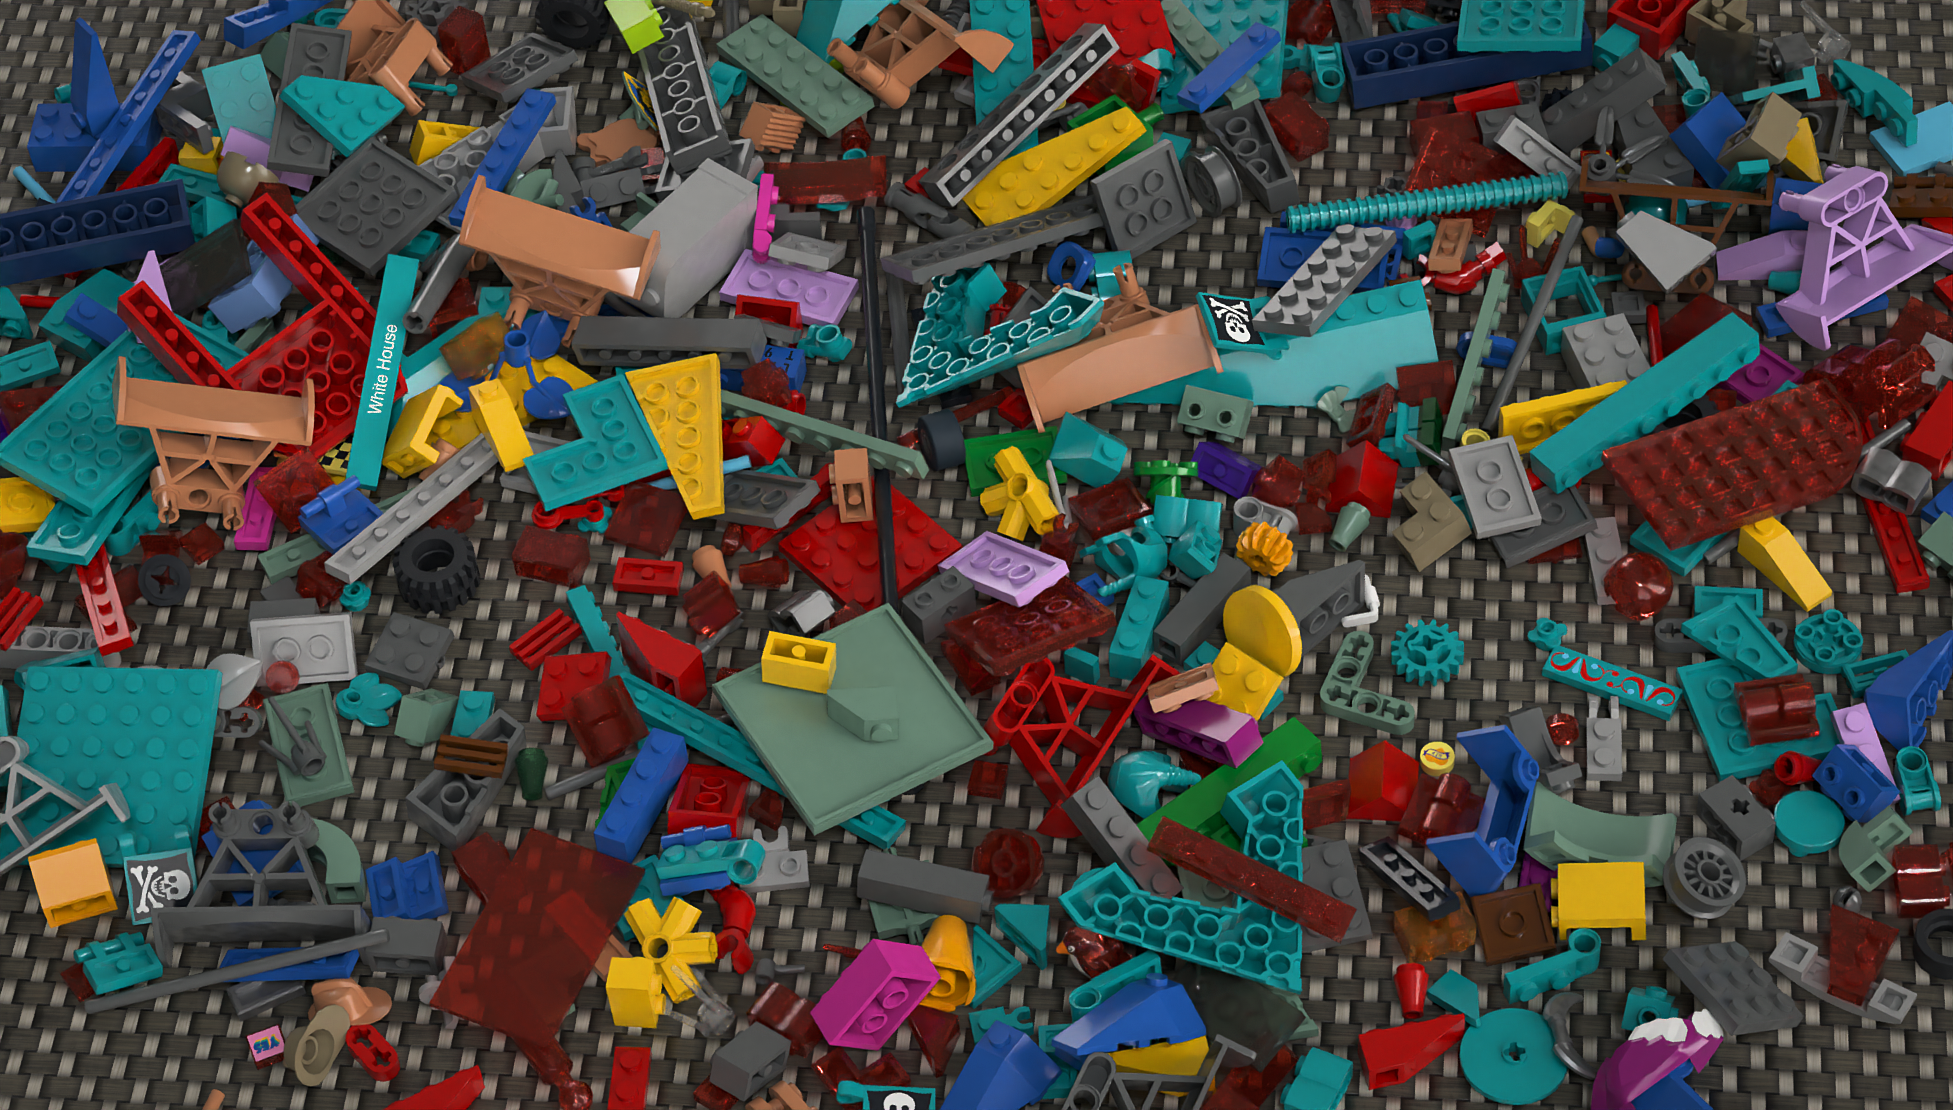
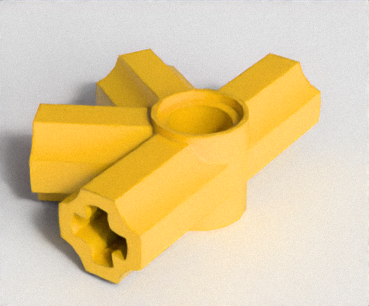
M1011 446L1007 449H1001L994 457V466L1004 482L987 487L980 494V504L988 516L995 517L1003 514L997 532L1020 541L1024 540L1029 524L1040 535L1053 532L1061 524V515L1048 496V485L1036 477L1017 447Z
M675 896L663 917H661L652 899L647 898L637 901L628 907L624 916L642 946L644 957L654 960L656 973L662 975V983L674 1003L677 1004L690 999L702 987L689 965L715 964V959L718 956V944L715 933H691L702 911ZM667 943V953L663 957L658 958V948L662 944Z

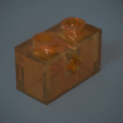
M497 311L476 320L441 346L439 350L458 381L468 377L476 380L489 372L487 366L491 363L493 365L497 363L499 352L504 351V337L510 330Z
M1461 891L1455 893L1459 897L1461 909L1448 914L1442 919L1429 922L1412 906L1394 911L1393 932L1408 963L1428 962L1445 953L1463 951L1476 943V922Z

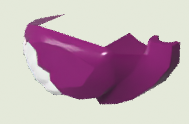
M1703 1009L1701 1012L1695 1011L1688 1016V1019L1674 1017L1669 1019L1658 1018L1635 1027L1628 1040L1615 1050L1611 1059L1606 1057L1600 1066L1593 1084L1591 1110H1636L1631 1103L1632 1100L1689 1058L1699 1074L1723 1041V1026L1707 1009Z

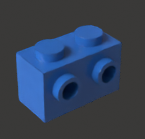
M1836 744L1812 775L1820 784V790L1829 798L1836 800L1844 808L1842 810L1843 814L1853 822L1857 820L1859 823H1868L1889 806L1900 793V790L1855 745Z

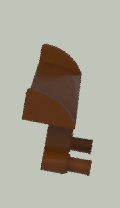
M1583 156L1579 184L1580 194H1586V192L1611 194L1620 220L1625 217V213L1618 194L1672 198L1670 224L1687 232L1714 234L1711 243L1714 245L1717 244L1739 204L1764 205V208H1771L1774 170L1768 171L1765 194L1657 184L1587 180L1589 156ZM1678 199L1732 203L1719 227L1676 224ZM1634 257V261L1628 262L1623 267L1621 273L1622 281L1628 288L1663 292ZM1704 263L1673 289L1671 293L1705 294L1713 287L1714 275L1708 267L1704 266Z

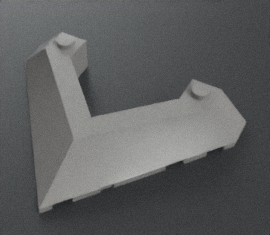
M573 86L543 88L540 90L553 93L556 104L517 166L523 174L545 157L555 156L559 150H562L564 155H575L577 123ZM516 105L499 115L500 120L488 128L484 126L478 128L441 151L440 155L433 159L430 158L419 165L422 169L456 189L458 198L434 220L460 233L461 227L451 225L448 216Z

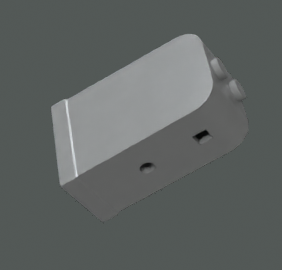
M707 158L691 176L629 231V233L650 239L653 230L660 231L661 249L640 301L616 295L653 317L680 318L733 270L745 249H753L758 185Z

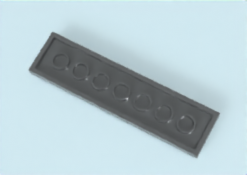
M1093 194L881 258L882 269L895 275L896 278H903L910 281L913 285L928 283L930 281L929 278L938 275L951 276L956 274L958 269L964 267H981L984 265V261L1007 259L1011 256V253L1033 251L1038 248L1037 245L1059 243L1064 241L1066 236L1086 235L1090 233L1092 228H1105L1095 195Z

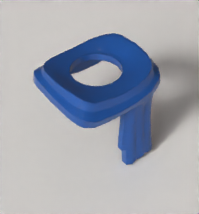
M1067 241L1062 243L1054 251L1047 266L1049 278L1056 286L1060 285L1062 288L1064 283H1071L1073 290L1080 291L1095 266L1096 260L1092 256L1094 252L1085 250L1074 242ZM1069 257H1073L1076 262L1075 271L1069 279L1064 280L1061 274L1063 263Z

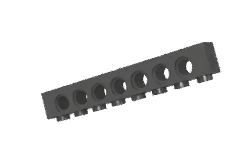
M1084 23L919 180V183L933 202L942 206L954 207L1120 48L1104 24Z

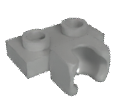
M780 826L778 838L774 842L764 841L761 830L758 828L754 829L753 840L763 846L765 859L756 879L747 885L739 884L740 890H745L747 893L810 887L807 850L790 851L788 829L785 826Z

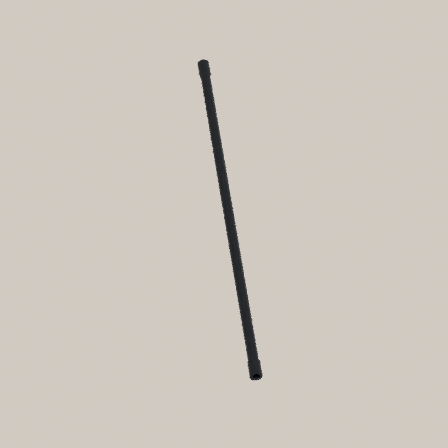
M864 206L857 210V230L860 237L872 437L888 441L875 244V210ZM874 468L882 605L889 603L899 616L890 469Z

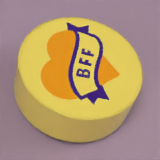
M1431 742L1422 748L1420 752V766L1425 773L1438 777L1452 771L1455 754L1448 744Z

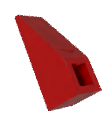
M1950 380L1942 391L1937 390L1930 401L1929 410L1927 413L1924 411L1920 413L1915 423L1914 432L1912 434L1907 433L1900 445V451L1903 452L1902 460L1921 464L1932 473L1931 479L1938 481L1952 460L1953 382Z
M762 415L722 420L724 461L749 455L752 467L773 464L786 439Z
M1464 1013L1457 1015L1444 1014L1432 1020L1422 1022L1410 1021L1398 1027L1383 1030L1372 1029L1364 1034H1359L1358 1057L1368 1090L1405 1083L1460 1041L1465 1032Z
M477 1064L469 1069L460 1070L452 1077L435 1085L426 1086L420 1092L404 1100L395 1101L383 1110H466L485 1088L480 1068Z

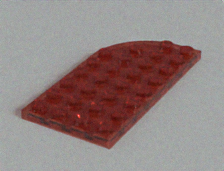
M1826 377L1603 450L1601 461L1668 549L1672 551L1836 494L1850 481L1856 471L1863 447V434L1856 413Z

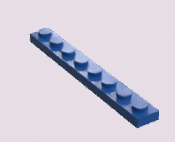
M173 30L55 203L98 194L201 41L196 32Z

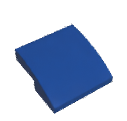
M434 851L401 863L397 857L365 869L373 918L397 916L402 919L421 920L424 918L433 919L449 913L440 860Z

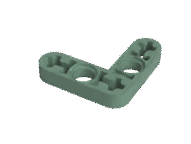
M1353 631L1347 634L1321 687V709L1329 715L1391 734L1403 735L1409 733L1414 728L1415 711L1410 703L1359 687L1373 658V638L1364 631ZM1358 645L1364 646L1359 649L1357 659L1354 658L1353 648H1357ZM1343 668H1351L1356 674L1353 677L1344 678L1338 672ZM1335 695L1341 697V698H1337L1335 701H1331V700H1330V699H1333V698L1335 697ZM1353 699L1352 707H1348V705H1350V700ZM1363 703H1371L1376 707V710L1371 713H1363L1358 707ZM1386 709L1387 712L1384 711V717H1382V711ZM1399 715L1405 716L1402 717L1400 721L1394 720V718H1398Z

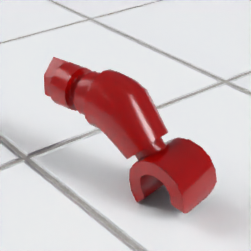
M1495 242L1477 254L1475 261L1468 260L1462 264L1460 271L1447 274L1429 271L1428 258L1421 254L1417 256L1416 264H1419L1424 270V277L1421 279L1423 288L1428 283H1433V288L1459 295L1476 288V283L1483 279L1482 274L1489 275L1492 273L1493 268L1497 269L1496 266L1506 260L1507 257L1499 243ZM1407 273L1399 274L1398 279L1408 278Z
M731 881L730 885L719 890H706L718 902L720 912L723 915V931L715 936L718 944V956L716 959H724L728 952L733 951L731 953L732 964L738 974H744L751 968L754 962V955L746 939L749 936L756 916V908L750 895L745 890H739Z

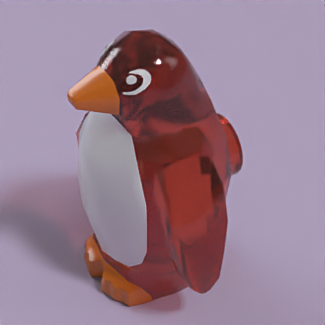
M1078 926L1070 928L1056 948L1057 954H1070V959L1074 966L1082 974L1089 977L1090 980L1132 959L1131 955L1124 952L1121 940L1085 930Z

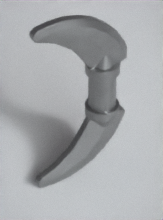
M1571 992L1556 994L1549 999L1543 1010V1017L1548 1021L1549 1027L1552 1028L1555 1039L1553 1051L1572 1071L1585 1078L1595 1080L1598 1070L1589 1065L1573 1048L1572 1039L1569 1037L1566 1028L1567 1021L1565 1016L1568 1009L1573 1004L1582 1002L1584 998L1580 994Z

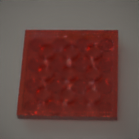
M1064 575L1054 586L1040 592L1026 605L1017 607L1000 600L944 624L947 636L996 677L1009 675L1017 667L1026 663L1042 661L1046 658L1047 654L1054 651L1070 649L1078 641L1087 637L1101 636L1107 632L1108 628L1116 626L1117 622L1114 612Z

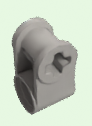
M1247 496L1238 499L1234 504L1233 532L1239 537L1242 531H1245L1253 522L1259 524L1267 522L1270 527L1274 528L1277 526L1278 531L1286 533L1288 536L1289 532L1296 528L1298 519L1295 514L1285 508L1276 507L1255 497Z

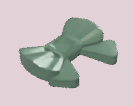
M1336 386L1334 390L1325 393L1320 398L1316 408L1328 413L1333 421L1337 423L1339 433L1345 434L1361 421L1363 408L1346 411L1340 404L1349 392V388Z

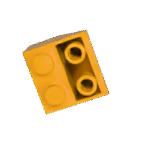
M96 838L78 841L72 845L54 850H46L28 857L40 903L50 928L118 909L112 878Z

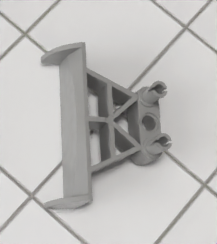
M17 736L0 737V777L10 771L6 810H0V828L7 823L22 844L21 847L0 860V876L63 835L106 803L110 805L121 823L127 821L130 818V810L118 784L111 783L99 788L101 793L89 801H85L22 762L29 754V745L25 740ZM23 776L43 787L20 803ZM51 793L77 808L34 838L18 817V815Z

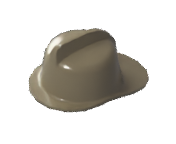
M334 1004L322 1008L307 1026L295 1028L286 1038L283 1065L295 1071L296 1077L301 1084L309 1087L318 1085L330 1071L334 1060L345 1044V1036L350 1029L349 1014L344 1007Z

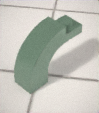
M313 819L319 828L320 835L315 845L306 849L311 861L318 862L327 868L325 885L331 904L366 902V875L354 842L337 826L323 820Z

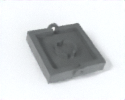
M393 612L364 666L369 673H376L378 676L426 690L437 668H443L446 661L445 654L455 636L451 629Z

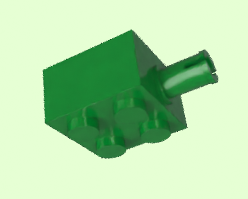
M1114 94L1068 121L1067 132L1126 106L1144 124L1147 131L1098 169L1096 173L1100 176L1154 145L1152 125L1164 119L1163 110L1157 103H1152L1149 107L1136 113Z

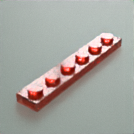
M1162 816L1146 849L1163 859L1340 944L1357 910L1338 899Z

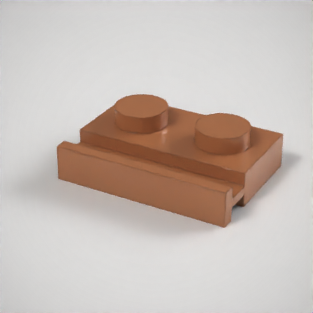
M1210 662L1148 685L1147 689L1154 713L1159 711L1169 713L1180 708L1181 703L1192 699L1201 701L1211 697L1214 694L1213 691L1219 690Z

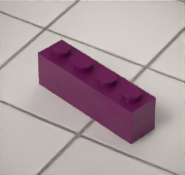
M1147 694L1133 709L1144 735L1234 768L1241 765L1264 743L1258 730L1259 725L1253 716L1207 700L1195 701L1192 699L1181 703V707L1169 713L1159 711L1154 713Z

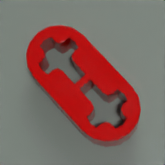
M354 1025L347 1031L345 1038L350 1054L373 1079L385 1082L394 1079L398 1075L400 1061L395 1049L372 1025ZM359 1038L369 1040L370 1047L367 1048L362 1042L357 1043V1040ZM379 1056L385 1063L389 1062V1065L386 1067L381 1064L377 1065L376 1057Z

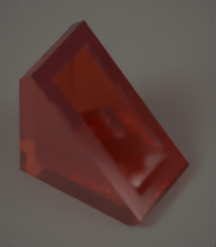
M918 1004L907 1017V1024L933 1074L938 1078L943 1076L961 1035L959 1016Z

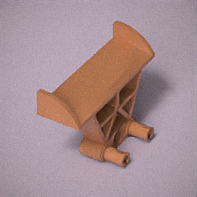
M351 0L354 2L335 28L352 31L344 81L383 86L405 106V110L411 117L415 116L423 109L422 107L425 106V103L420 100L408 85L409 80L425 59L438 76L446 74L451 69L450 67L453 66V63L439 50L434 36L416 17L406 22L387 0Z
M900 0L895 6L888 4L878 13L877 16L880 19L873 24L861 51L852 50L841 39L836 38L828 45L827 53L840 62L845 73L890 108L898 109L908 100L910 87L958 48L964 49L993 73L1013 48L1014 43L997 32L985 29L959 32L924 7L929 0Z
M478 175L471 192L459 237L460 245L489 253L513 284L509 293L511 303L502 320V325L510 330L512 324H514L513 330H521V325L528 309L540 312L546 310L549 315L570 321L561 340L562 345L566 348H570L581 316H597L607 292L640 301L661 249L660 231L653 230L650 239L616 229L486 188V178Z
M1123 263L1127 276H1124L1120 265L1116 266L1113 269V273L1117 279L1121 294L1103 300L1104 307L1101 319L1091 329L1087 337L1081 339L1076 344L1017 364L1038 432H1045L1044 423L1063 417L1066 411L1072 414L1215 366L1217 374L1224 372L1199 305L1195 304L1172 313L1150 305L1146 291L1138 285L1132 263ZM1071 283L1063 284V287L1073 288ZM1060 285L1052 290L1054 295L1061 289Z
M118 356L112 383L115 421L118 425L150 429L160 466L155 467L150 473L151 496L153 502L158 505V518L162 523L166 522L165 515H168V524L176 522L179 518L178 509L222 513L223 525L226 529L230 530V522L233 524V530L240 529L244 524L242 509L245 506L243 483L278 443L311 446L315 411L313 379L306 378L301 397L130 378L126 377V357ZM160 429L204 434V436L160 432ZM217 436L251 439L253 442L217 438ZM206 460H209L215 470L198 467L204 464Z

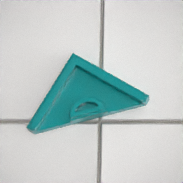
M978 925L973 927L972 959L977 982L976 994L970 1003L973 1009L1022 971L1021 963Z

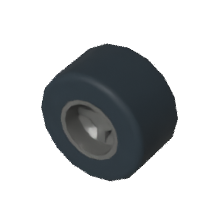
M950 409L930 413L918 418L917 431L925 460L933 471L943 470L965 462L966 449L958 420Z

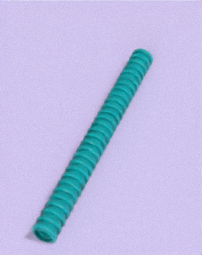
M1558 171L1557 175L1549 172L1547 176L1541 173L1538 174V177L1529 175L1527 179L1524 176H1520L1518 180L1511 177L1509 181L1502 178L1499 182H1496L1494 179L1488 184L1486 181H1481L1480 185L1472 182L1470 186L1463 183L1461 187L1455 184L1449 189L1447 186H1443L1441 190L1433 187L1432 191L1424 188L1422 192L1416 189L1413 190V193L1404 191L1402 195L1399 192H1394L1393 196L1385 193L1384 197H1380L1377 194L1374 198L1365 196L1363 200L1360 197H1356L1355 201L1346 198L1345 202L1338 199L1335 203L1326 201L1324 205L1321 202H1317L1316 206L1308 203L1306 207L1299 204L1297 208H1293L1291 205L1286 209V223L1288 231L1291 234H1295L1296 230H1300L1303 233L1306 229L1315 231L1317 227L1320 230H1324L1325 226L1333 229L1335 225H1354L1356 222L1358 225H1363L1364 221H1367L1368 224H1372L1374 220L1381 223L1383 219L1392 221L1395 217L1397 220H1402L1403 216L1411 219L1412 215L1420 218L1422 214H1425L1428 217L1432 213L1440 215L1442 211L1445 214H1450L1451 210L1459 213L1461 209L1467 212L1470 208L1479 210L1483 206L1484 209H1488L1490 205L1497 208L1499 204L1506 207L1509 203L1517 205L1520 201L1522 204H1527L1528 200L1536 203L1538 199L1545 202L1547 198L1551 200H1556L1557 197L1565 199L1568 195V182L1564 172Z

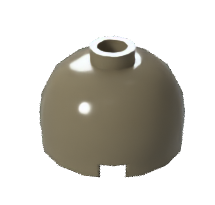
M227 151L217 171L218 186L227 195L225 201L241 209L242 205H250L265 193H268L271 197L280 183L278 182L279 178L257 162L255 165L246 162V156Z

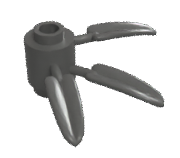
M1611 106L1603 107L1598 118L1595 134V144L1600 146V154L1589 158L1587 180L1619 182L1620 179L1626 180L1627 183L1676 186L1674 182L1667 178L1645 171L1631 170L1629 175L1618 173L1617 169L1626 163L1632 165L1658 148L1666 141V137L1662 134L1652 135L1631 145L1621 153L1623 159L1616 163L1610 155L1606 154V146L1611 145L1613 141L1614 111ZM1594 192L1595 194H1598L1600 196L1610 195L1609 193Z

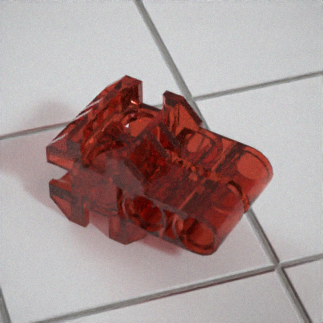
M1893 338L1887 339L1872 350L1847 345L1807 370L1803 377L1804 385L1810 393L1815 396L1843 402V407L1855 422L1865 424L1867 423L1868 416L1878 412L1879 428L1888 430L1901 419L1907 418L1926 405L1936 396V385L1922 382L1923 372L1935 371L1934 358L1923 345L1914 343L1911 345L1909 352L1900 355V340Z

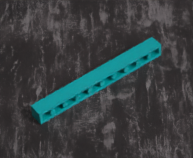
M585 585L566 591L568 605L577 624L581 626L582 635L591 653L607 651L612 658L608 685L623 670L630 673L628 665L624 666L622 663L624 658L621 651H616L615 647H617L614 636H609L608 634L610 630L606 620L602 621L601 619L603 616L600 607H595L594 605L596 601L592 591L588 592ZM617 707L637 750L641 749L652 731L653 725Z

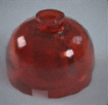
M1637 551L1625 554L1607 570L1604 577V591L1607 597L1611 594L1612 599L1616 602L1614 608L1630 619L1643 621L1657 615L1666 607L1673 593V575L1668 565L1658 556L1648 552Z
M999 828L990 831L984 836L986 838L974 851L972 867L975 873L989 875L988 890L994 891V897L1015 898L1029 893L1038 885L1043 875L1045 860L1042 848L1034 837L1022 830Z

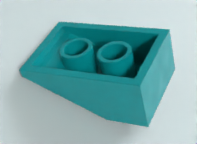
M104 268L58 299L38 326L52 344L90 363L106 347L63 321L65 314L80 293L85 294L117 314L118 297L135 286V283Z

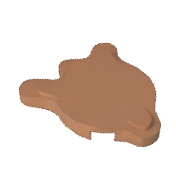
M622 119L609 124L600 131L580 134L577 137V146L583 151L590 152V157L595 160L596 167L623 157V154L634 146L641 147V155L647 153L649 162L655 156L654 150L662 139L660 132H656L650 124L647 129L641 130L637 127L635 119Z

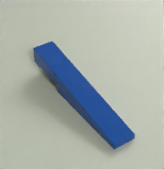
M268 0V3L225 17L224 40L242 49H246L333 0Z

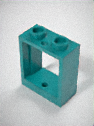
M1583 266L1562 270L1550 300L1576 294L1586 315L1547 324L1543 315L1536 335L1545 355L1561 352L1562 328L1607 317ZM1547 274L1522 280L1521 303L1528 317Z

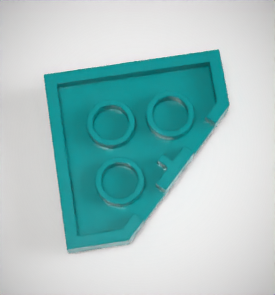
M301 75L283 89L279 96L347 158L370 137L376 135L400 115L405 108L383 86Z

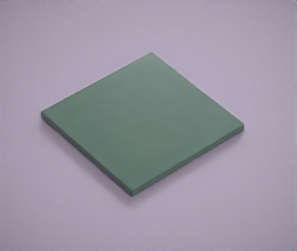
M889 603L811 639L836 643V670L830 689L896 686L899 717V736L897 740L883 742L863 741L828 716L827 694L762 682L761 662L712 684L713 693L814 836L993 750L994 742Z

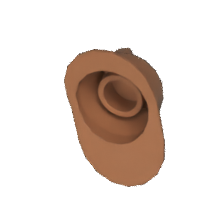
M351 977L348 979H326L312 985L311 992L314 1003L310 1007L308 1018L311 1021L319 1010L328 1005L336 1004L344 1007L349 1014L350 1026L371 1024L381 1020L389 1013L392 1001L386 991L374 987H361Z

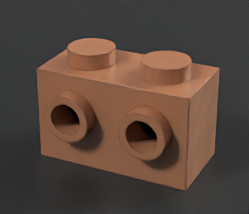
M867 448L834 450L835 464H829L830 484L836 483V485H832L833 505H839L841 523L874 520L873 492Z

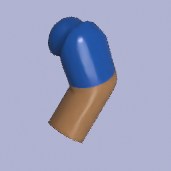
M1594 226L1586 227L1582 231L1581 235L1593 256L1597 258H1619L1623 255V244L1614 238L1600 237Z

